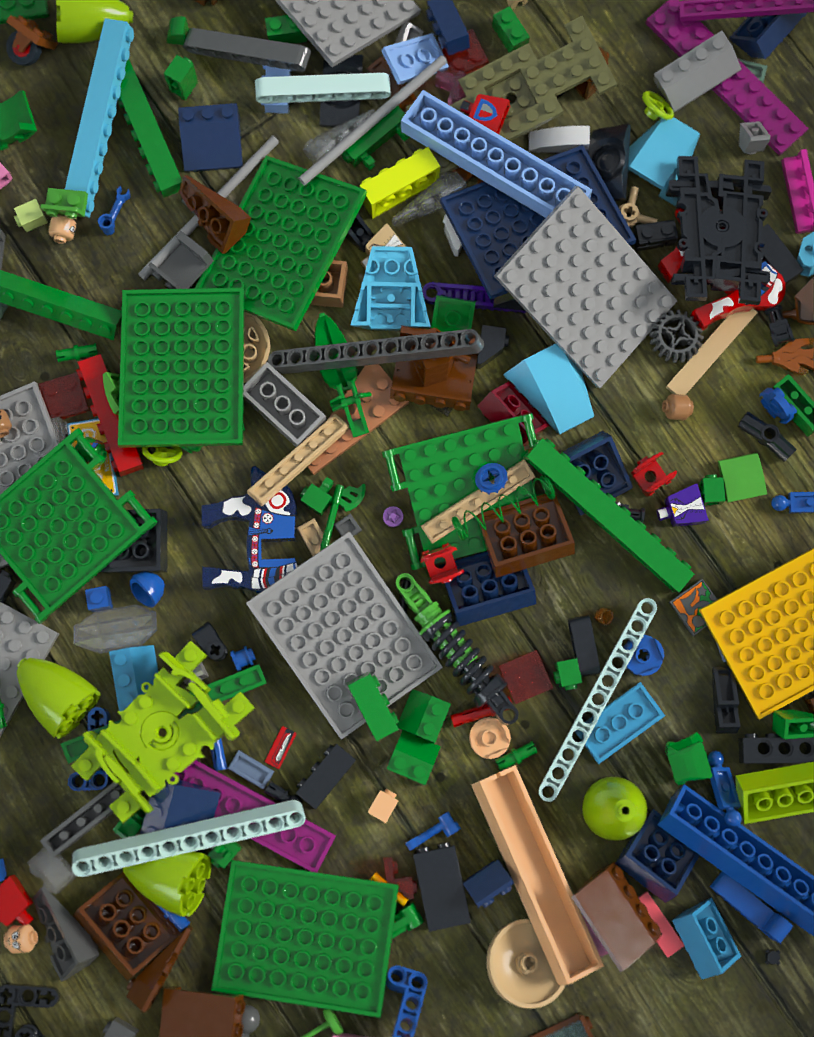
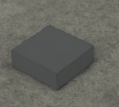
M351 513L334 524V527L341 536L350 531L354 537L362 531Z

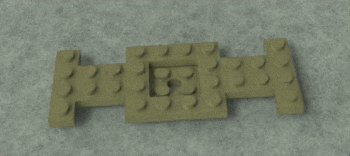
M580 16L564 24L565 30L572 42L537 60L528 43L460 78L458 81L466 97L450 106L460 111L464 100L474 103L478 94L505 99L509 95L516 96L517 100L515 103L510 104V109L499 133L500 136L512 141L564 114L556 98L559 94L591 79L598 94L601 95L617 87V82L583 16ZM412 104L406 107L407 111L412 106ZM431 150L440 165V177L457 169L456 164Z

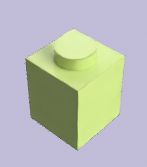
M36 199L14 208L17 214L14 216L15 221L26 232L48 223Z

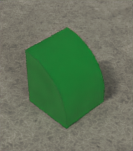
M185 16L170 19L167 44L184 45L189 30Z

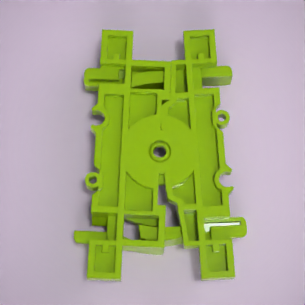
M192 641L175 658L168 652L159 654L173 669L171 671L172 674L163 667L158 673L154 674L156 677L153 680L154 685L144 682L141 685V690L145 694L138 695L124 711L117 712L122 718L120 723L115 724L112 720H109V727L106 730L102 729L99 735L94 731L84 732V741L90 747L71 765L85 781H88L102 767L108 776L124 789L125 793L109 806L122 823L126 822L140 808L145 813H150L154 810L142 796V791H145L151 797L166 787V781L171 785L177 784L179 777L175 773L183 772L196 759L204 758L205 756L201 753L203 746L207 745L211 750H214V744L224 735L230 741L236 739L240 732L234 725L238 724L255 709L242 692H239L226 705L220 699L212 702L207 694L211 689L193 672L207 655ZM186 678L194 681L189 683V686L186 688L197 698L185 689L178 687ZM199 702L204 706L196 713H188L181 719L178 718L186 708L193 709ZM162 728L166 730L164 737L159 735V730Z

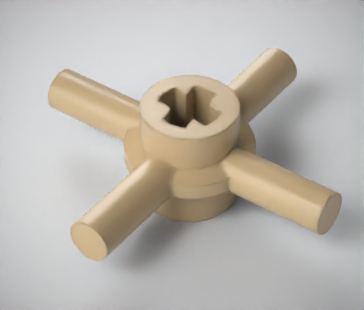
M631 187L627 204L619 207L629 227L634 226L637 222L649 224L655 223L658 220L640 214L639 209L635 205L639 192L638 187Z

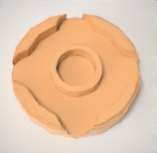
M492 717L483 718L476 722L469 735L470 746L473 751L480 757L487 759L497 758L504 754L509 747L511 739L507 726L502 724L497 718Z

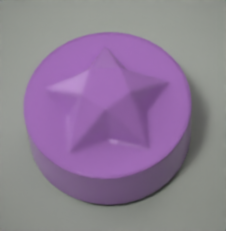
M389 507L383 513V521L389 527H398L403 521V513L398 507Z

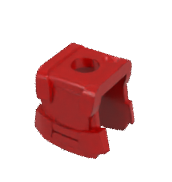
M663 452L657 453L650 458L644 457L637 462L638 466L631 472L632 477L646 497L654 494L662 485L670 484L677 474L675 470L666 476L658 464L657 459L664 454ZM646 472H653L656 479L654 482L645 480Z
M449 543L438 549L422 552L421 563L425 562L431 579L429 580L430 584L447 583L452 581L454 577L464 573L463 569H457L452 552L457 550L456 547L449 546ZM438 557H443L446 560L445 566L442 568H437L434 565V561Z

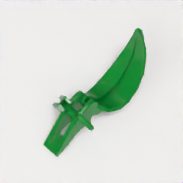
M325 313L319 314L315 326V346L347 343L336 323ZM356 366L320 370L327 385L330 388L336 389L338 397L330 400L332 411L344 409L353 438L369 433L360 399L371 397L372 393L358 394L355 385L357 380ZM351 390L352 396L345 398L343 392ZM356 404L360 419L352 421L348 405Z

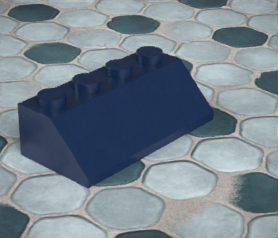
M807 13L747 17L729 38L750 57L766 59Z

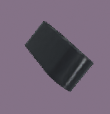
M589 615L569 618L568 627L574 657L578 660L581 677L600 674V664Z

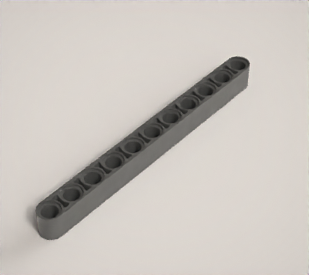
M465 329L277 350L269 355L268 363L280 374L476 354L482 351L484 341L475 330ZM476 338L475 342L469 345L470 340ZM452 341H456L453 346L449 347ZM436 343L433 348L429 349L431 344ZM416 345L415 349L410 351V348ZM394 347H396V350L393 353H390L391 350ZM375 349H377L376 353L374 355H371L372 352Z

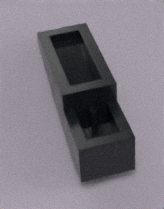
M729 666L713 667L712 684L716 734L738 733L740 729L739 699L735 676Z

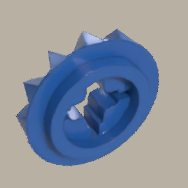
M489 463L477 471L475 483L481 492H486L489 495L493 492L498 493L501 488H505V484L508 481V473L502 465ZM490 473L495 478L494 484L489 481Z

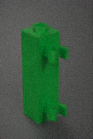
M398 106L395 107L341 154L344 161L348 164L351 163L354 167L362 162L369 171L375 167V160L370 155L396 133L404 142L410 138L401 130V119L405 113Z

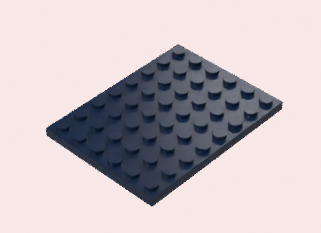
M584 145L543 159L546 163L592 189L590 200L629 245L635 244V236ZM485 181L440 198V203L490 300L509 293L494 275L546 218Z

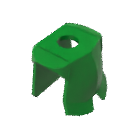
M697 732L677 742L669 741L665 745V752L670 762L673 778L678 785H683L691 780L710 779L712 777L707 752L702 743L703 739Z

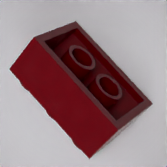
M511 381L492 390L477 405L482 414L491 422L532 413L535 436H538L549 426L547 421L529 403L522 393L520 394ZM524 422L518 423L523 445L526 446L529 441Z

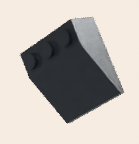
M161 508L145 509L151 517L158 521L157 524L145 532L100 572H167L168 512ZM127 510L140 526L145 523L135 510Z

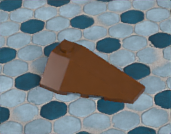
M188 175L183 176L179 194L189 210L195 212L199 219V226L204 227L208 233L207 238L209 242L222 254H225L246 234L251 217L233 202Z
M189 926L136 979L132 978L126 988L129 991L126 997L141 1011L146 1013L152 1007L193 927Z

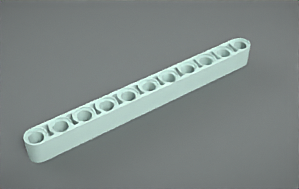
M645 598L636 606L540 784L538 794L544 801H553L560 792L654 617L657 605L652 599ZM643 603L651 605V613L646 614L641 610ZM632 622H640L642 630L635 632L631 627ZM624 639L632 642L631 650H625L622 647ZM614 657L622 660L623 665L621 668L613 667L612 659ZM608 675L612 677L613 684L610 687L603 685V676ZM594 694L602 695L603 703L601 705H595L592 702ZM584 712H590L593 715V721L590 724L583 722L582 715ZM575 730H580L583 733L584 737L581 742L573 740L572 734ZM566 748L571 749L574 753L570 761H566L562 757V752ZM556 767H561L564 771V775L560 779H555L552 776V771ZM545 786H551L554 790L550 798H546L542 794V789Z
M290 800L80 848L73 853L72 871L76 876L84 877L296 828L305 822L303 806L297 800Z

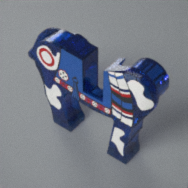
M252 466L250 469L251 486L266 474L256 466ZM287 485L263 506H260L248 494L233 496L219 503L202 505V527L204 529H211L215 525L228 520H241L249 523L247 534L249 571L202 567L203 588L205 590L228 587L235 590L245 589L259 594L298 567L295 558L262 559L261 542L296 540L297 508L292 491Z

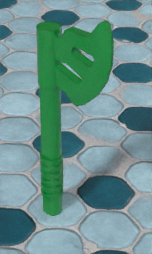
M362 484L359 488L348 486L345 489L342 485H336L320 551L329 545L338 506H342L346 512L356 508L364 498L365 484ZM350 492L355 493V494H357L358 496L355 497V496L351 495ZM341 497H346L351 501V503H348Z

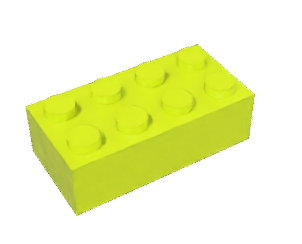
M429 147L418 149L411 157L407 159L402 158L395 166L384 168L377 176L369 177L362 181L360 188L367 191L363 205L372 219L439 182L440 165Z

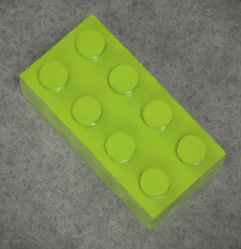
M814 762L736 775V791L741 805L737 810L741 814L743 823L749 824L814 812Z

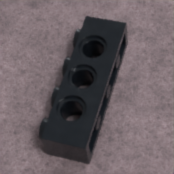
M744 734L745 738H738L739 763L814 762V737L783 739L778 738V734H765V738H757V734ZM760 743H763L766 747L764 754H760L758 751ZM780 743L786 745V752L784 754L779 752L778 747ZM801 743L807 746L805 754H802L799 750Z

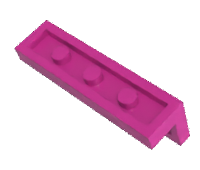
M807 149L800 150L797 156L783 158L781 161L796 234L814 232V182Z

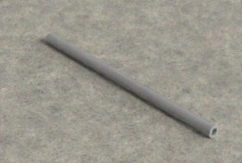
M442 55L439 56L298 177L299 181L304 186L447 64L446 58Z
M271 136L217 193L226 198L265 156L279 143L278 139ZM196 214L180 230L187 236L199 226V219ZM176 235L138 273L144 281L153 273L149 264L153 263L158 268L181 244Z

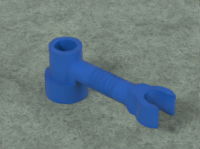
M121 186L118 187L116 201L110 213L99 217L98 224L104 234L112 235L114 233L115 219L123 203L130 198L129 189L125 195H121Z
M449 812L438 818L440 821L438 824L405 844L409 851H411L442 830L448 838L461 828L457 822H454Z

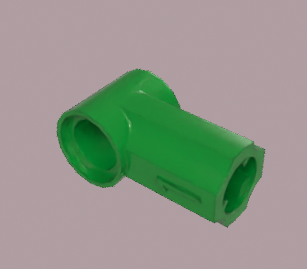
M414 902L400 909L395 915L392 939L406 930L410 931L424 922Z

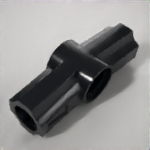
M748 411L737 426L756 438L759 444L768 447L783 462L797 450L779 433V429L775 425L765 423ZM764 431L770 432L772 439H767Z

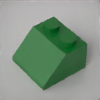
M412 689L397 727L435 743L451 704Z
M402 730L387 769L426 785L441 746Z

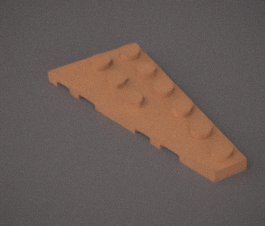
M379 364L365 365L358 375L355 385L358 394L372 393L371 397L360 399L370 433L409 404V401L399 402L390 398V389L392 387L390 377ZM351 390L347 391L344 395L345 398L352 396ZM356 404L348 405L352 421L360 419ZM344 409L331 414V416L334 414L338 415L349 425ZM349 426V430L308 465L307 468L315 475L369 433L353 438Z

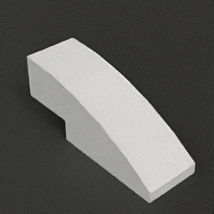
M563 126L529 132V152L562 153L584 145L586 151H588L590 145V126Z

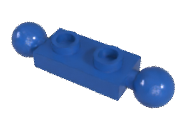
M814 492L788 493V499L782 495H777L772 499L771 505L776 511H783L789 507V513H814Z
M712 751L707 759L709 765L712 766L710 781L719 810H726L724 816L726 824L736 827L741 823L742 818L741 814L736 811L741 805L729 767H722L724 763L722 753Z

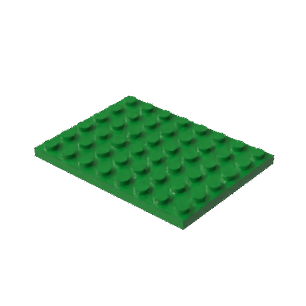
M265 156L239 205L251 217L246 234L225 254H222L217 248L215 249L211 257L214 262L203 272L195 289L244 288V312L297 331L366 198V189L322 174L316 175L304 186L298 177L307 169Z
M244 288L122 290L119 448L243 445Z
M232 860L212 991L236 995L242 994L248 997L381 1017L399 884Z

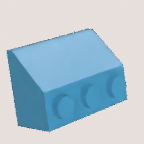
M154 645L109 651L119 711H124L138 695L145 694L141 690V685L144 682L154 685L153 680L156 678L154 674L159 672Z
M712 898L683 911L672 920L701 979L722 974L741 957Z

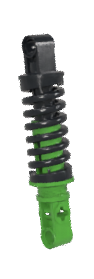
M404 573L399 575L396 579V590L411 611L416 614L414 620L422 625L423 628L419 632L420 636H423L427 642L434 641L432 649L434 651L441 650L439 658L441 660L448 658L445 664L446 667L449 669L455 667L452 673L454 677L464 674L459 684L466 686L471 683L466 693L469 695L476 694L473 699L476 707L479 708L487 704L498 720L504 725H511L516 722L519 715L518 710L503 692L508 682H505L499 673L489 676L494 669L493 665L489 664L484 668L482 667L487 661L486 656L478 658L477 654L480 652V649L478 647L473 649L470 647L473 643L471 638L464 640L463 637L466 635L464 629L459 632L456 628L459 626V622L454 621L451 623L453 621L451 619V610L443 612L438 607L439 603L437 601L432 602L428 594L410 574ZM406 579L411 583V586L408 589H403L400 587L399 582ZM508 709L513 712L514 716L511 721L503 718L504 710Z

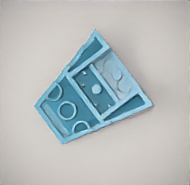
M674 117L671 120L661 118L629 147L628 172L629 170L661 189L659 196L676 206L677 197H666L668 183L670 180H678L677 158L678 156L693 155L700 133Z
M372 246L350 326L369 330H401V325L422 329L430 328L412 247Z
M557 344L524 359L504 374L506 379L515 385L520 394L522 393L529 400V403L542 414L541 416L559 435L594 417L582 371Z

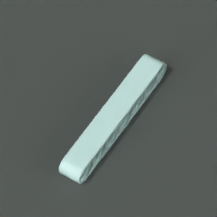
M386 73L261 77L255 80L256 101L258 103L385 99L391 95L389 75Z

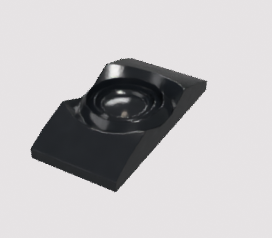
M354 54L334 67H331L324 59L323 75L361 74L363 70V55ZM360 100L321 101L320 127L356 129L359 126Z
M630 124L595 129L590 138L589 156L614 201L626 199Z

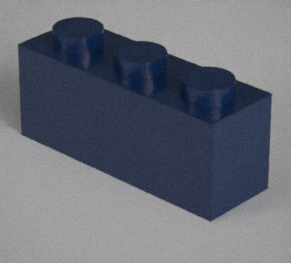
M427 1L428 10H426L428 21L433 22L432 27L435 35H439L441 48H445L448 55L470 48L469 34L453 1Z

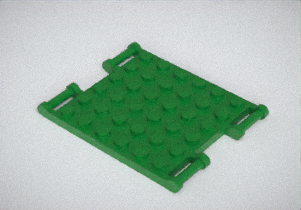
M532 413L382 451L392 482L390 485L391 491L403 488L408 489L417 525L402 530L412 562L410 563L411 570L426 566L425 562L421 563V560H419L413 536L416 533H419L423 552L438 549L449 543V546L452 545L457 548V550L452 552L454 559L487 550L479 523L475 517L466 522L469 539L466 538L464 541L459 538L454 529L432 544L421 528V525L477 490L475 476L482 466L489 463H497L508 470L523 460V456L529 449H524L518 423L524 422L531 448L537 441L532 419H534ZM396 454H399L405 481L402 482L399 481L393 457ZM490 473V474H489V476H490V477H489V478H490L489 481H491L492 479H494V477H493V476L491 475V473ZM530 480L522 485V487L534 497L533 483ZM518 489V502L531 498L524 489ZM515 490L507 495L513 503H516ZM506 497L500 500L501 507L512 504ZM498 502L492 505L494 509L499 508ZM488 507V508L485 509L483 512H487V511H490V510H492V509H491L490 507ZM462 524L464 532L466 533L464 524ZM438 557L435 559L434 564L446 560L443 557Z
M80 428L74 430L0 494V554L23 581L12 593L23 601L35 616V621L38 624L44 622L49 615L158 522L136 500L132 490L125 493L120 499H117L95 473L94 469L102 465L106 459L95 451L83 436L84 433ZM74 441H77L91 457L92 461L89 464L72 445ZM126 503H129L145 522L143 525L140 526L124 507ZM28 588L45 608L43 611L37 607L25 592Z

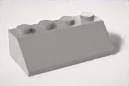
M720 31L654 74V82L671 106L673 112H676L739 72L741 66L731 43L724 32Z

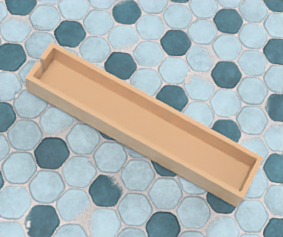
M516 765L472 784L471 786L558 985H569L603 967L604 964L582 914L572 899L573 894Z

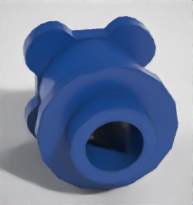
M244 646L242 650L230 652L237 671L242 670L241 667L246 665H254L253 660L256 657L252 648L248 649L247 646Z

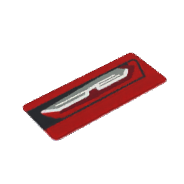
M282 726L265 763L280 769L297 733Z

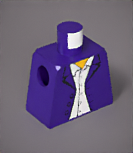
M698 484L668 496L664 500L666 507L656 510L659 521L670 518L672 527L699 525L708 521Z

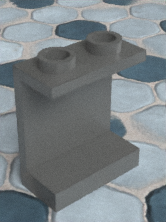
M180 231L176 238L181 244L158 268L153 263L149 264V267L153 270L152 275L159 282L165 281V286L168 289H188L214 262L206 250Z

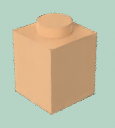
M385 789L384 792L380 790L368 813L386 823L398 803V800L395 799L397 794L388 789Z

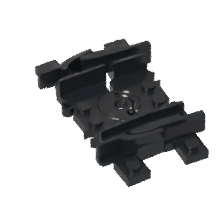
M678 156V180L669 181L666 197H677L676 208L684 209V212L679 211L677 214V218L681 223L682 238L679 240L677 248L680 251H684L680 264L682 273L692 274H673L671 284L685 285L686 301H706L708 297L707 285H711L712 291L739 290L738 303L759 305L761 302V287H766L770 282V273L768 271H761L762 258L766 253L760 252L757 249L764 248L766 244L762 239L763 221L766 219L768 211L761 208L763 200H768L772 192V188L769 185H762L764 182V161L745 159L742 176L719 174L717 180L709 181L708 174L699 173L698 156ZM719 225L725 226L726 229H720Z

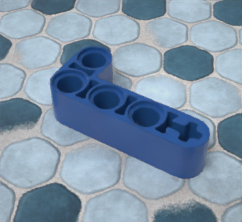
M95 707L89 711L88 731L96 730L95 726H106L109 724L111 717L107 709ZM103 714V718L100 720L95 719V715ZM102 767L88 781L84 780V784L81 787L75 784V779L79 776L77 772H74L68 778V785L74 791L103 790L109 787L112 779ZM99 774L105 777V783L102 786L96 783V778Z
M723 871L710 885V888L773 941L781 943L793 928V925L785 918L773 912L744 886Z
M396 965L389 969L386 978L388 989L403 994L392 1037H414L427 987V978L421 972ZM391 975H398L401 981H393L391 979ZM418 981L421 984V988H414L411 982ZM406 1002H413L416 1009H409L406 1006ZM406 1022L410 1026V1030H402L400 1023Z

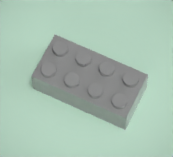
M268 362L244 385L243 399L295 447L327 421L326 416Z

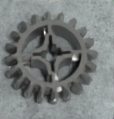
M672 310L668 311V315L662 313V319L658 318V324H652L653 331L649 334V337L653 338L650 344L656 345L653 351L659 350V357L665 355V361L672 358L673 363H676L678 358L681 363L685 361V357L690 360L693 357L692 354L696 355L698 348L702 347L700 341L704 339V336L700 334L703 330L702 328H697L700 321L693 322L694 316L687 317V311L683 315H681L680 310H677L675 315ZM670 323H678L677 327L674 328L664 327ZM684 327L688 329L690 335L685 332ZM679 330V332H678L679 337H678V339L676 340V342L674 343V340H675V338H674L675 335H674V334H676V332ZM662 335L663 338L667 339L669 346L664 343ZM677 345L689 346L683 350H675Z

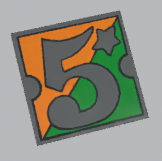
M701 579L671 600L669 604L692 636L707 627L699 609L718 599L704 580Z

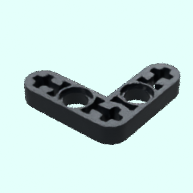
M8 983L1 986L0 1004H4L6 1001V996L2 995V992L8 988L9 993H12V996L7 999V1005L12 1004V1006H0V1012L6 1010L10 1013V1020L8 1022L0 1020V1027L9 1026V1029L6 1028L4 1030V1037H14L17 1006L53 1007L60 1000V991L56 987ZM27 989L34 993V999L30 1002L23 998V992ZM39 990H41L40 995H47L51 991V995L55 996V999L49 1003L48 998H40L39 1002H37Z

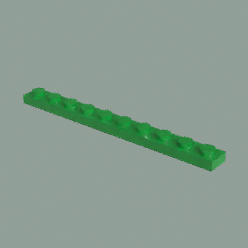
M258 664L208 684L207 686L211 690L207 694L212 702L220 699L222 702L235 697L239 692L245 693L267 683ZM199 702L193 709L186 708L178 718L180 719L188 713L198 712L204 706ZM118 720V721H116V722H114V723H115V724H118V723L121 722V720ZM109 724L93 731L99 735L102 729L106 730L109 727ZM83 735L61 743L68 764L76 761L90 747L84 741Z

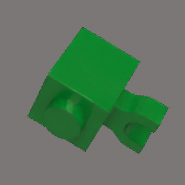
M326 477L320 488L314 484H311L310 487L306 486L300 494V497H302L300 500L301 504L322 517L332 502V496L327 493L334 485L333 480Z
M237 842L215 846L208 854L211 857L210 862L217 868H226L243 847Z

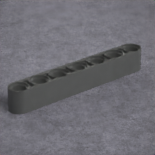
M189 28L183 46L186 51L193 54L299 72L306 70L311 53L307 47L198 28Z

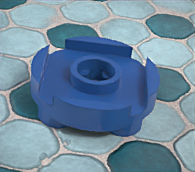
M766 388L759 394V397L763 396L761 403L765 410L773 418L779 417L782 419L779 421L780 423L787 424L794 418L797 410L792 404L787 402L784 398L785 394L780 388Z
M643 635L626 668L632 674L648 676L657 672L664 660V650L660 642L651 636ZM628 640L623 648L631 650L632 642ZM639 650L648 653L646 661L638 658Z

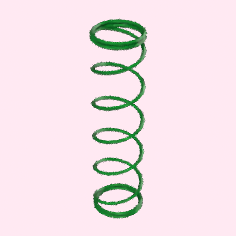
M545 475L541 476L540 479L535 478L533 482L534 498L524 487L518 486L516 489L517 506L508 496L501 494L498 499L500 515L490 504L483 502L481 506L483 524L471 511L466 510L464 512L466 533L459 519L456 516L452 517V523L459 538L462 541L466 540V538L469 539L465 519L467 512L471 513L482 528L486 530L483 516L484 504H487L496 513L501 522L504 523L500 506L501 496L506 497L518 513L521 514L517 496L518 489H524L536 506H539L535 493V481H541L546 495L549 499L553 500L555 499V492L551 482Z

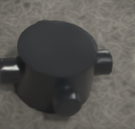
M766 949L765 963L767 965L769 963L779 965V954L781 952L778 949L776 951Z

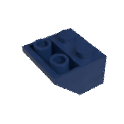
M495 859L462 882L478 908L481 905L484 908L494 902L493 897L499 893L501 896L512 889L511 885L514 884L498 859Z

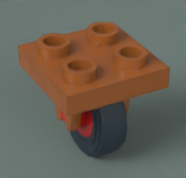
M10 15L6 21L17 30L9 36L6 43V51L9 58L18 65L30 66L34 64L41 55V46L55 50L58 45L52 39L54 36L46 30L41 31L38 28L39 25L29 18L27 20L20 15L18 17Z

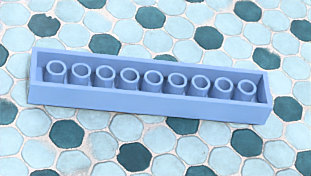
M422 90L401 119V130L404 134L429 147V149L545 218L574 186H579L586 196L591 199L592 189L424 90Z

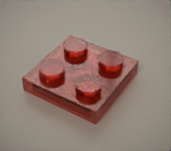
M473 29L467 31L470 41V48L448 55L446 49H442L440 43H438L447 60L448 69L453 79H457L489 64Z
M77 372L38 384L52 423L89 411Z
M537 650L498 666L505 682H508L507 688L514 704H518L553 688Z

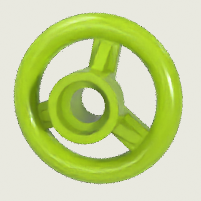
M645 91L642 98L647 106L644 112L650 119L656 120L660 117L665 120H671L674 117L671 106L661 96L652 91Z
M180 446L172 447L174 449L155 447L156 451L153 454L149 453V447H142L143 455L157 466H167L169 463H174L182 457Z

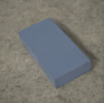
M238 750L228 767L229 770L263 790L275 772Z

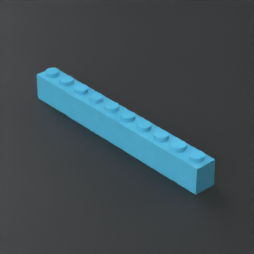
M104 19L65 190L85 191L88 193L85 211L86 218H90V214L94 210L95 193L98 192V180L103 171L102 163L108 149V137L112 133L111 124L113 117L116 115V103L121 94V82L125 77V64L130 56V43L134 39V29L126 21Z

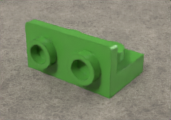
M48 188L46 204H41L40 209L51 217H58V215H65V217L70 219H77V216L85 217L88 193L85 191Z

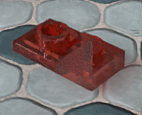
M392 856L384 857L386 881L399 884L398 890L407 898L414 899L413 894L417 893L416 880H412L411 876L394 878V874H398L397 861H392Z

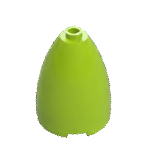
M56 0L57 41L60 43H85L100 40L105 18L126 21L128 24L133 23V11H129V6L120 0Z
M24 658L17 665V678L25 701L36 719L53 737L56 736L60 739L72 732L80 725L79 721L96 706L100 699L101 693L92 684L66 667L37 658Z
M606 777L596 781L589 787L583 800L582 813L587 826L599 837L607 840H624L636 834L643 826L647 816V804L640 789L632 782L620 777Z
M192 851L123 867V872L134 887L147 899L178 916L183 917L186 915L190 917L196 911L205 895L202 891L206 882L205 878H210L211 859L203 853Z

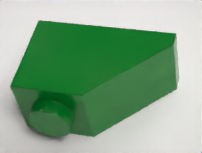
M793 709L775 710L772 730L783 739L814 737V714Z

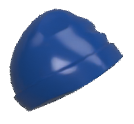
M140 572L132 576L130 580L131 591L134 597L143 605L153 608L163 596L165 583L157 574Z

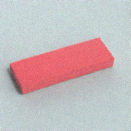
M646 891L638 898L647 907L653 921L658 924L662 935L656 943L665 956L669 958L685 945Z

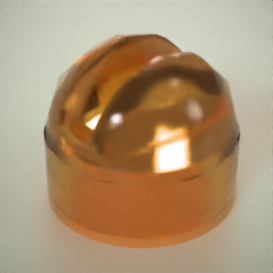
M599 608L595 613V618L600 624L608 625L613 620V612L607 608Z

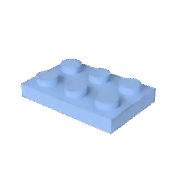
M433 33L385 46L382 49V53L398 85L412 81L439 56H444ZM448 63L445 64L435 74L447 71V69L449 68Z

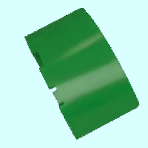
M23 90L0 103V151L9 148L8 144L17 140L21 143L37 132L29 103Z

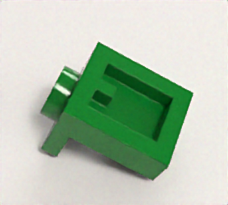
M139 809L126 822L122 823L120 820L113 831L122 839L136 836L142 828L146 813Z

